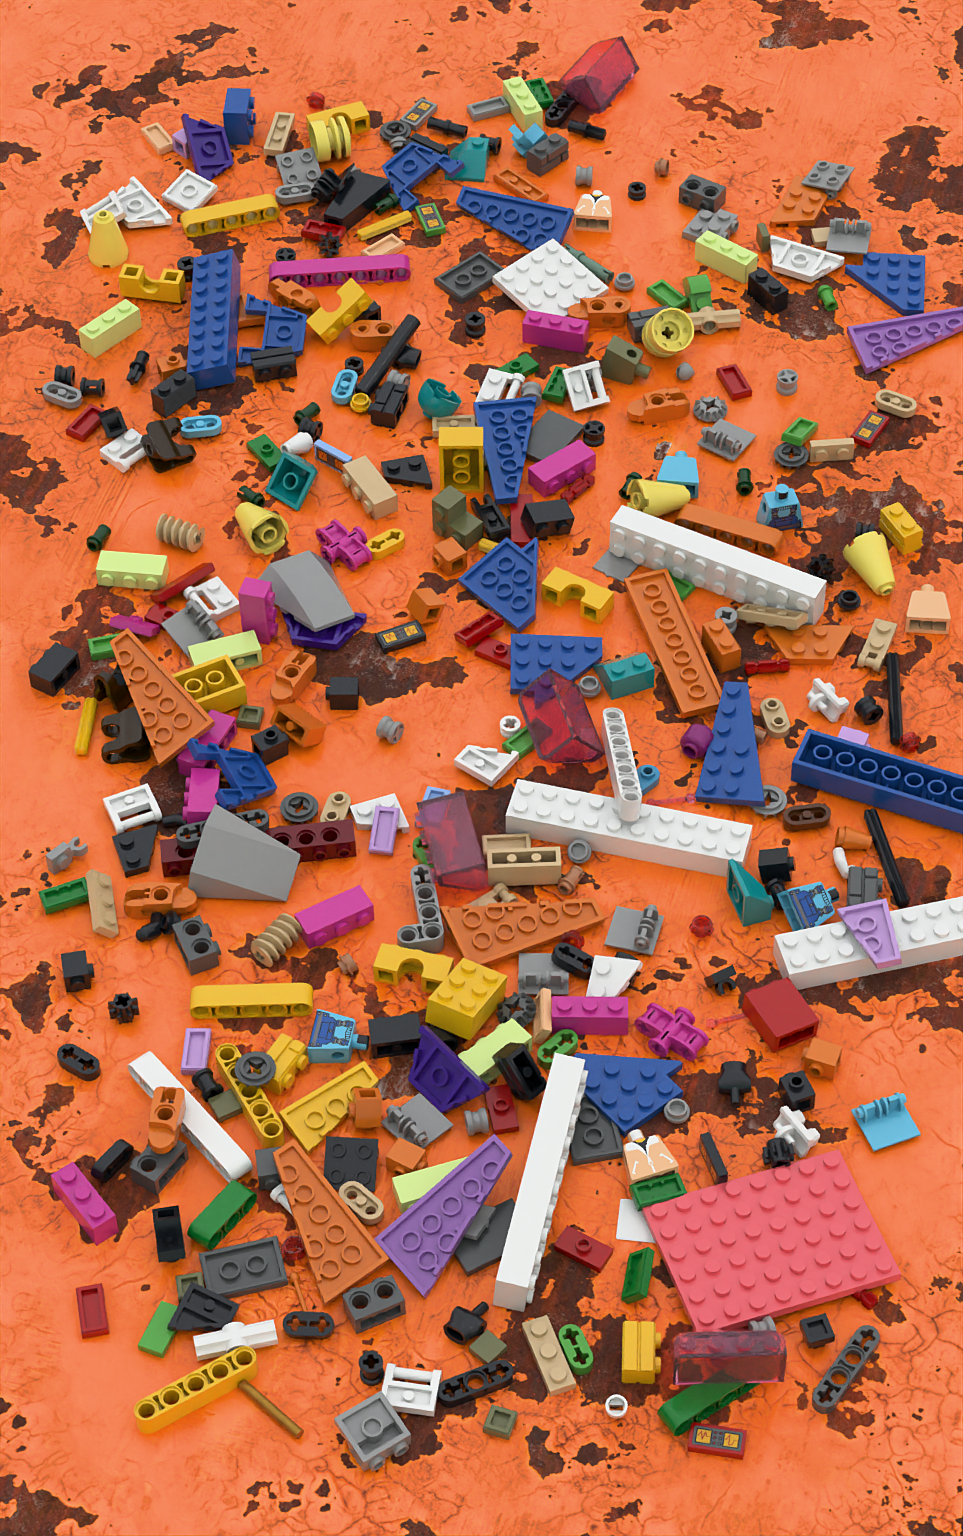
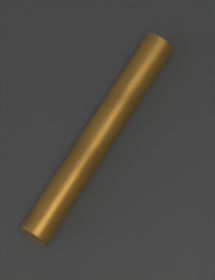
M246 1379L239 1384L238 1388L292 1436L299 1439L303 1435L304 1430Z

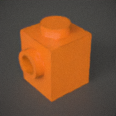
M180 352L156 359L161 382L180 369L187 373V360L183 359Z
M452 536L433 546V563L437 568H441L448 577L467 568V552Z
M431 587L413 589L406 608L420 624L438 622L445 603Z
M813 1038L810 1047L805 1046L802 1053L801 1061H805L804 1072L814 1077H822L833 1081L841 1062L843 1046Z
M353 1088V1101L348 1103V1117L353 1119L355 1128L370 1130L374 1127H381L382 1096L379 1088Z
M400 1137L386 1155V1169L393 1173L395 1177L428 1167L426 1150Z

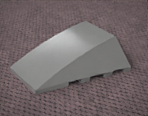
M310 550L270 563L258 578L259 580L272 582V590L275 592L274 604L280 607V611L285 614L291 613L296 621L314 632L355 618V614L329 561Z
M215 804L204 825L190 870L188 888L194 891L197 897L287 901L301 854Z

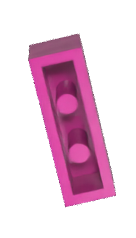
M528 310L522 323V342L583 353L589 340V321Z
M579 439L528 467V484L545 498L595 470L596 453Z
M245 577L238 592L242 632L254 630L258 642L269 645L272 637H276L278 633V623L275 620L277 608H274L275 592L272 590V582Z
M211 709L208 715L214 720L215 726L199 737L198 743L208 745L211 742L218 744L220 749L226 750L237 735L236 718ZM188 747L180 752L176 758L179 773L191 777V768L214 769L217 764L216 760H194Z
M191 768V777H186V792L184 793L183 821H187V824L207 820L214 805H219L215 794L220 789V769Z
M358 885L295 913L294 918L302 927V933H299L307 947L311 949L375 920L374 905L362 887Z
M552 996V1034H556L563 1029H570L577 1035H628V997Z
M74 1162L51 1174L54 1192L96 1246L119 1232L116 1215Z

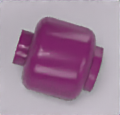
M691 725L680 739L682 752L691 759L704 758L714 738L712 730L706 725Z

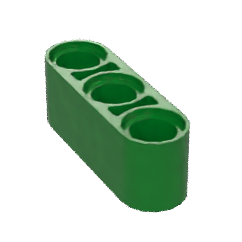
M237 1180L231 1181L194 1219L188 1228V1237L207 1250L214 1249L253 1208L257 1200V1194Z

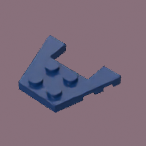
M410 142L383 164L382 169L386 178L390 179V186L398 197L402 210L411 212L420 203L409 190L438 167L449 177H454L465 168L464 162L458 159L455 161L450 159L448 155L434 153L430 148Z
M247 294L245 314L264 315L266 320L262 348L240 346L238 367L250 366V352L292 346L294 356L303 355L307 315L284 306L282 308L271 304V301L265 299L262 301L256 299L252 294Z
M189 739L187 747L194 760H216L230 784L231 789H218L215 794L219 805L228 811L275 793L277 785L259 754L232 747L228 751L220 749L218 744L209 742L208 745L198 743V739Z

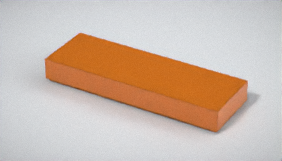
M508 166L493 175L494 182L516 197L542 203L549 200L548 193Z

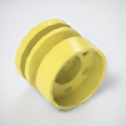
M342 115L336 117V122L333 117L329 118L327 128L322 119L308 123L310 145L314 148L318 163L330 161L331 151H333L337 159H340L342 154L345 158L351 156V136Z
M678 308L661 310L646 321L642 329V341L649 353L661 358L671 357L682 351L691 343L694 337L692 319L686 312Z

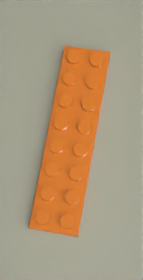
M667 568L624 578L626 591L682 719L718 710L722 689Z

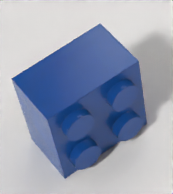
M227 88L223 120L229 144L249 145L251 137H254V125L257 122V115L253 113L255 97H252L251 89Z

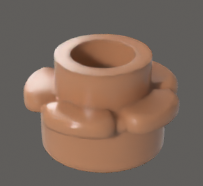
M663 157L656 161L654 171L658 173L659 177L661 175L667 176L669 172V160L663 159Z
M349 953L343 956L339 955L340 961L337 962L338 966L345 975L350 973L353 976V972L359 969Z

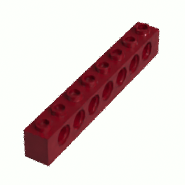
M353 819L268 828L264 832L301 854L299 863L356 856ZM177 838L160 840L164 878L190 875L198 847L183 849L178 845Z

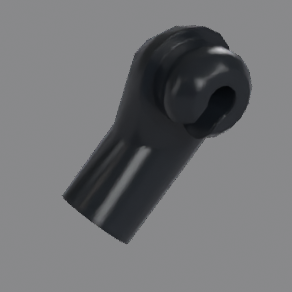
M182 813L162 816L164 828L187 825V821H183Z
M153 912L150 923L136 931L138 941H150L161 935L160 921L163 916L162 913Z

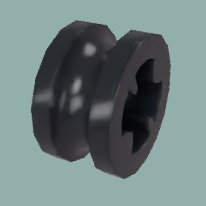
M642 182L630 183L628 186V197L634 201L643 200L646 197V185Z
M353 356L345 360V369L355 371L358 376L363 374L364 363L361 358Z

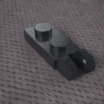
M489 494L483 495L484 505H480L476 498L470 499L472 510L476 517L483 521V529L490 540L511 535V528Z

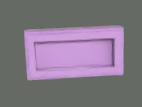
M376 805L368 849L369 853L393 856L400 808Z
M186 1028L181 1075H194L199 1070L208 1068L212 1038L211 1028Z

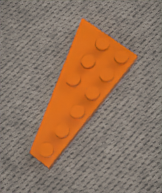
M126 628L110 641V645L161 768L187 748L190 738L198 739L215 726V722L141 641Z
M595 898L566 899L564 902L550 903L547 900L530 904L526 902L489 903L487 906L473 907L470 904L454 908L440 906V913L461 957L484 967L600 925L605 921V917Z
M293 1139L273 1152L272 1157L325 1307L389 1263V1257L296 1140Z

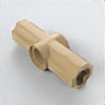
M706 306L698 312L687 313L692 319L694 331L701 330L704 334H713L721 328L741 327L739 309L716 311L713 307Z

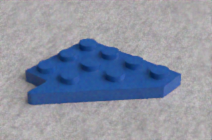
M867 252V255L863 254V266L845 265V273L902 316L924 313L925 255Z
M506 537L458 578V582L463 588L519 633L536 619L538 539L535 537L521 549Z
M511 633L510 694L533 695V711L539 710L591 670L593 665L599 664L602 661V637Z
M577 1053L572 1056L585 1060L584 1070L588 1071L584 1094L587 1096V1100L610 1123L612 1120L616 1124L619 1133L624 1138L628 1133L638 1129L662 1112L670 1100L683 1097V1090L670 1079V1077L682 1070L683 1063L681 1061Z

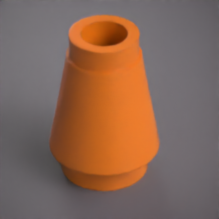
M844 826V828L838 827L835 846L843 849H870L871 835L848 826Z

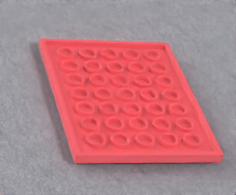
M839 1149L793 1162L787 1167L782 1165L692 1191L683 1196L644 1207L642 1211L698 1340L748 1326V1322L753 1320L759 1322L766 1316L771 1318L861 1292L863 1289L868 1290L901 1279V1272Z

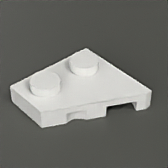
M467 745L454 759V766L492 787L519 759V752L512 751L511 754L498 753L496 748H481L480 746Z
M395 793L349 806L350 814L358 830L372 829L376 805L400 808L397 829H402V833H410V826Z
M595 955L586 996L618 997L630 984L629 980L637 970H641L643 963L639 960Z

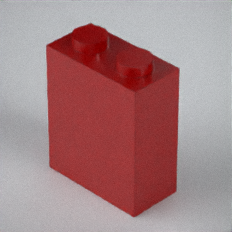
M788 977L774 980L758 989H751L744 995L742 1010L773 1053L816 1036L820 1020Z

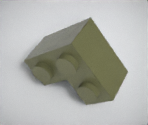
M449 485L432 499L433 531L437 535L445 539L452 536L465 551L483 538V521L467 512L465 494Z

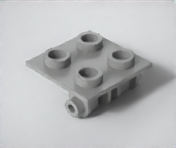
M313 147L275 155L276 169L278 173L280 172L284 185L309 182L315 185L322 175Z
M818 160L801 184L825 189L828 199L832 200L837 197V192H840L844 188L845 183L849 181L855 167Z
M835 217L830 219L826 251L867 255L872 229L871 222H868V220H857L855 225V219H853L851 225L849 224V218H847L846 224L843 218Z
M720 418L712 427L702 428L701 435L703 437L697 442V445L734 462L757 435Z
M193 599L185 604V608L161 623L162 627L188 658L187 646L215 640L224 636V633L197 600L194 601Z
M653 904L645 907L644 912L616 906L604 945L653 956L664 916L658 915L657 906Z
M519 953L518 994L524 992L526 995H537L542 988L551 990V995H568L569 973L553 963L551 959L552 953Z
M420 1093L401 1107L390 1105L386 1110L387 1117L381 1121V1124L397 1139L400 1137L423 1149L454 1126Z

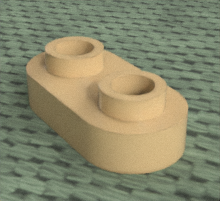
M887 389L878 391L875 396V405L881 410L903 418L912 417L916 413L917 403L911 397Z
M776 698L763 700L760 705V715L768 735L775 739L785 738L790 732V721L783 703Z
M342 791L330 794L320 816V822L347 820L350 812L349 806H351L350 796Z
M348 1181L340 1187L339 1196L362 1223L373 1225L382 1220L384 1216L383 1203L362 1184L356 1181ZM351 1196H355V1197H356V1198L353 1199V1200L349 1199V1197H351ZM374 1212L375 1214L368 1215L367 1213Z

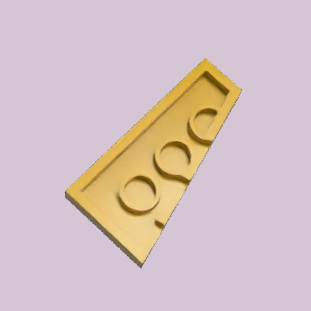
M363 1061L281 1110L279 1118L305 1153L309 1155L348 1116V1103L353 1101V1088H375L379 1080L366 1062Z

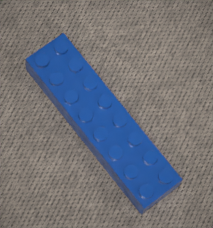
M233 249L194 257L187 373L195 379V391L233 383L236 380L241 266Z
M807 730L792 762L791 781L963 834V775L815 730Z

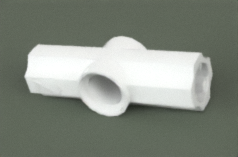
M274 1320L245 1325L242 1322H231L223 1326L220 1331L193 1336L198 1361L223 1356L242 1346L256 1349L278 1344Z

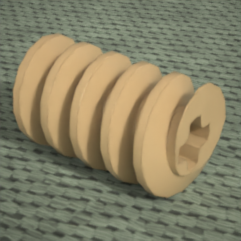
M163 513L156 525V537L161 542L165 541L167 544H173L184 550L188 549L191 552H196L204 542L205 528L199 529L196 523L191 526L189 521L183 523L181 518L176 520L174 516L168 518V515Z
M282 913L277 917V920L272 921L271 925L265 928L264 932L258 935L257 939L252 941L251 952L263 965L272 967V960L278 961L280 958L279 954H285L286 948L292 947V941L297 942L299 940L297 933H302V927L292 916Z

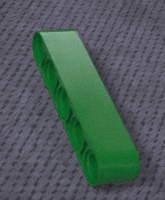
M759 1342L665 1402L659 1408L657 1415L674 1436H680L691 1429V1423L702 1422L772 1377L781 1368L782 1363L765 1342Z

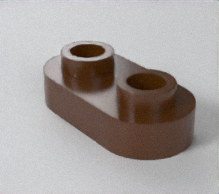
M821 803L792 806L784 811L783 824L792 831L822 828L829 824L831 810L828 806Z

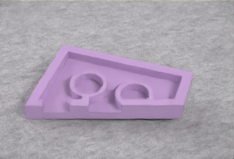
M887 899L837 909L838 915L877 969L902 964Z

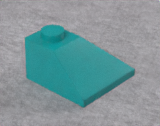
M469 137L452 149L449 155L450 159L463 161L465 168L452 178L445 173V180L485 182L490 157L489 138Z
M283 452L265 491L295 510L300 511L318 471L313 464L298 455Z
M729 859L726 891L742 926L745 927L771 920V912L774 909L772 896L767 895L764 886L734 859Z

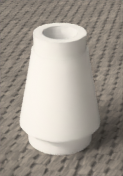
M299 432L282 444L280 450L282 454L283 452L295 455L307 453L313 447L312 437L306 432Z

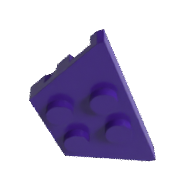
M186 113L182 114L181 120L195 173L211 181L234 164L225 128L217 124H210L203 119L198 121L189 118V114Z
M282 612L292 645L338 650L367 622V614L354 612L355 618L314 632L296 621L291 613L285 614Z
M424 1025L420 1026L418 1033H421L419 1048L414 1050L413 1066L410 1069L408 1081L441 1113H448L491 1089L430 1028Z

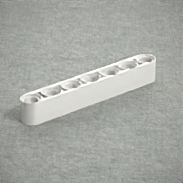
M606 708L602 716L601 736L618 815L625 821H635L640 818L642 792L624 713L618 708Z
M147 1051L127 1065L133 1079L151 1099L153 1098L154 1090L160 1086L184 1089L186 1110L181 1132L228 1183L239 1179L253 1169V1165L245 1152L151 1051Z

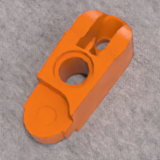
M277 278L268 284L270 294L276 299L273 303L275 306L281 308L284 306L306 314L307 319L321 307L320 302L312 292L291 280L285 283Z
M623 296L580 298V303H575L568 308L567 317L589 321V328L620 327L627 323V314L631 313V302Z
M359 320L351 325L350 337L353 345L358 350L381 352L382 347H385L399 325H394V320ZM414 335L412 336L408 344H411L414 341Z
M664 388L643 394V399L632 401L628 405L627 417L632 421H644V426L682 419L690 412V400L679 388Z
M293 650L289 653L275 674L276 680L270 688L273 703L284 705L292 701L296 702L317 673L315 655L303 653L300 650Z
M146 882L132 884L127 889L123 898L125 914L129 918L136 920L151 919L153 912H160L163 915L170 910L175 911L177 914L188 913L194 910L198 904L196 893L189 888H182L181 883Z
M160 1086L154 1090L149 1118L148 1146L157 1154L168 1153L177 1146L186 1110L185 1091L183 1088Z

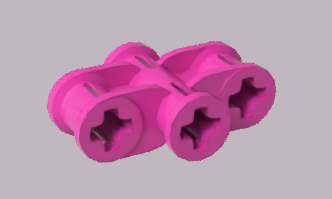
M333 519L328 526L315 530L316 537L322 545L320 548L321 555L330 564H333L335 559L339 558L349 570L355 571L362 563L372 561L371 551L365 545L367 543V536L361 527L356 526L349 533L338 520Z
M650 1003L644 1015L638 1017L634 1022L635 1027L640 1033L651 1038L648 1041V1046L659 1057H666L670 1048V1050L684 1059L694 1061L697 1057V1052L709 1043V1038L705 1032L693 1026L695 1023L694 1015L684 1007H678L675 1010V1015H673L660 1005Z

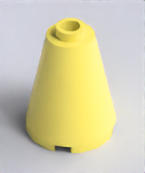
M100 210L93 216L88 249L89 260L93 265L103 268V265H110V268L122 265L128 258L129 248L113 213L107 210Z
M633 479L628 484L627 495H630L631 502H627V507L654 517H660L679 510L683 505L690 502V492L684 485L645 479Z
M250 502L241 503L235 510V518L248 545L255 553L270 555L284 545V538L286 533H289L288 523L282 516Z
M872 531L853 539L854 544L850 547L847 544L843 550L845 560L875 594L886 596L892 593L896 582L883 533L878 535L876 531Z

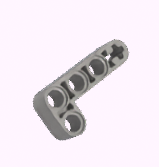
M418 864L410 872L411 890L418 924L402 926L397 931V945L437 954L444 948V929L433 873L428 865Z

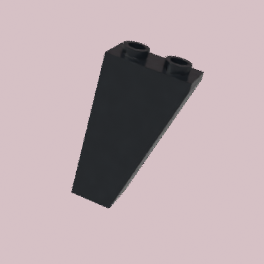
M353 170L350 178L344 183L343 189L336 195L325 211L324 222L345 226L347 232L373 211L372 206L374 203L385 198L386 194H391L390 179Z

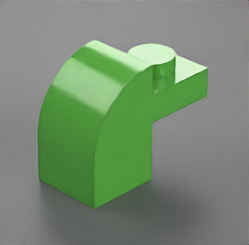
M706 274L688 276L682 279L685 297L689 300L691 313L698 312L706 306L713 307L710 294L712 289Z

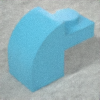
M536 123L524 133L515 124L508 129L513 134L511 139L514 143L512 145L525 158H527V151L549 137Z

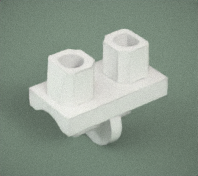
M816 678L813 680L811 691L806 696L810 700L808 707L813 712L820 710L831 723L837 722L840 714L846 712L849 701L845 697L839 698L835 694V687L831 683L825 684L820 678Z
M788 1106L781 1107L780 1115L773 1123L777 1131L774 1138H783L787 1144L792 1143L795 1153L800 1158L805 1157L810 1147L817 1144L820 1134L815 1128H805V1116L800 1110L791 1111Z

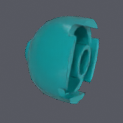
M431 378L427 379V381L425 380L418 393V402L423 410V414L429 419H432V416L438 418L452 416L461 404V398L453 390L449 393L445 389V384Z

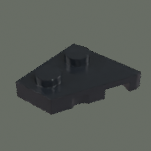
M423 454L381 462L382 473L387 483L402 484L408 487H413V484L425 485L427 490L432 489V481Z
M157 824L112 836L113 844L126 878L149 872L151 856L155 849V838L158 836Z
M191 1281L167 1329L170 1331H220L223 1326L233 1321L240 1305Z

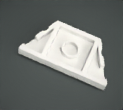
M134 176L129 179L130 183L126 187L122 186L118 190L117 195L127 214V217L121 221L128 229L173 224L172 217Z
M774 235L770 237L772 270L774 272L811 283L844 264L845 257Z

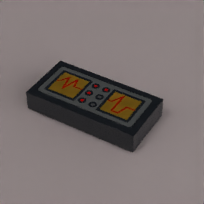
M414 620L375 633V639L383 653L386 654L426 641V634L420 623Z
M709 1132L700 1134L699 1150L714 1184L727 1182L728 1172Z

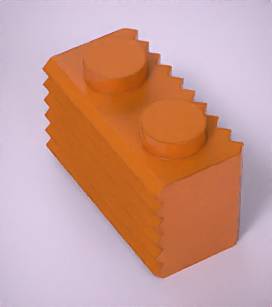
M718 618L703 623L701 644H703L719 672L724 673L739 668L741 666L740 654L742 649L724 621Z
M296 702L276 706L270 721L271 725H276L281 732L284 731L289 738L303 748L319 745L327 728L323 721L320 722L319 719L313 717V714L310 715V712L303 710V707L297 705Z

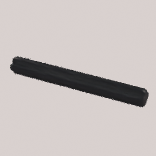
M889 652L886 658L890 742L893 745H901L903 743L899 655L896 652Z
M874 808L864 811V819L872 836L895 902L899 907L907 906L910 898L877 810Z

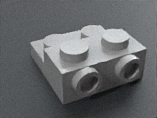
M701 209L682 231V238L695 242L708 230L729 240L731 234L735 233L739 227L738 215L719 209L717 213Z
M382 1391L334 1418V1424L348 1443L349 1451L363 1472L369 1468L371 1471L378 1470L385 1464L387 1457L392 1454L395 1457L403 1455L408 1451V1445L411 1444V1433Z

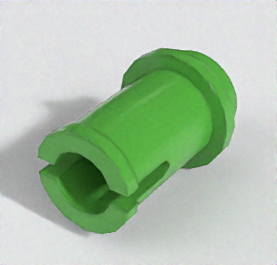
M828 285L820 286L817 293L818 298L822 300L827 311L835 310L838 307V303L833 296V288Z

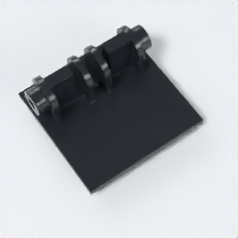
M354 163L339 175L335 174L332 168L323 171L311 189V195L318 199L316 206L323 201L325 203L328 202L334 192L337 194L345 186L343 182L347 181L352 175L351 170L355 165Z
M326 1136L324 1177L335 1190H339L348 1181H356L369 1191L375 1192L379 1139Z

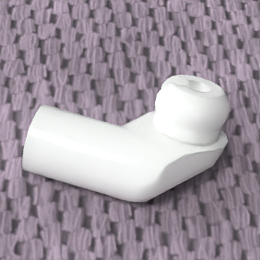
M837 847L833 850L834 863L841 877L848 879L850 866L847 864L845 851L843 848Z

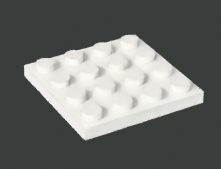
M554 239L549 240L492 277V282L526 313L528 310L567 317L568 308L575 303H580V298L603 297L608 294L609 287Z

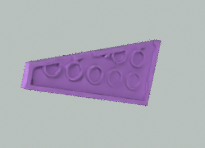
M963 307L848 326L847 334L865 374H868L963 331Z
M495 1134L374 1238L382 1250L425 1299L513 1156L511 1151Z

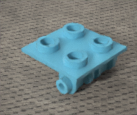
M896 1092L892 1096L881 1097L880 1100L875 1099L872 1103L861 1104L859 1107L851 1109L873 1152L921 1135L904 1105L907 1102L904 1093L899 1094V1092Z

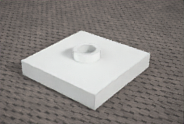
M186 169L161 196L164 201L186 212L202 208L218 191V187L216 184Z

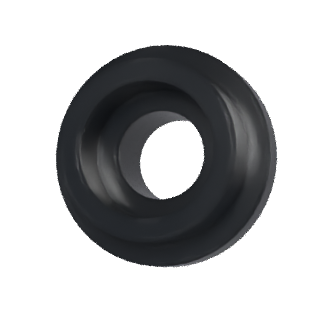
M845 590L838 597V605L844 610L852 611L860 606L861 599L854 590Z
M171 910L164 914L160 921L162 932L165 935L173 934L172 925L181 922V916Z

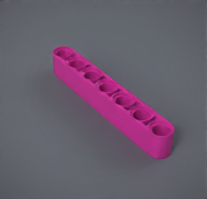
M404 254L277 261L271 263L268 269L269 283L278 278L285 283L291 280L303 288L344 285L349 278H352L357 284H367V282L384 280V283L402 282L408 280L411 275L410 260ZM343 276H345L346 282L344 283L341 280ZM360 279H361V280H366V281L363 282V283L357 282V281H360Z

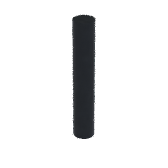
M411 314L406 315L355 388L356 394L365 393L370 398L421 325L418 318Z

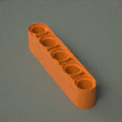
M693 504L683 505L674 522L675 525L769 558L777 554L784 540L783 533L776 528Z

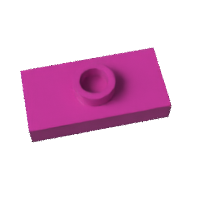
M117 615L111 617L109 623L110 627L122 630L128 628L133 633L148 637L160 633L161 625L143 621L142 617L130 615V617Z

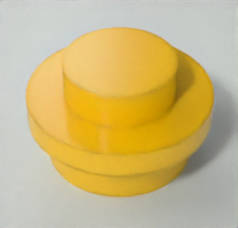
M357 393L353 395L350 407L355 412H365L368 410L371 400L367 394Z

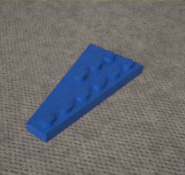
M466 186L462 187L456 201L458 208L531 252L551 239L562 245L575 214L571 208Z
M537 396L473 402L477 427H483L484 458L494 501L497 505L517 503Z
M725 681L712 729L714 738L706 752L695 798L697 802L766 807L749 686L745 682Z

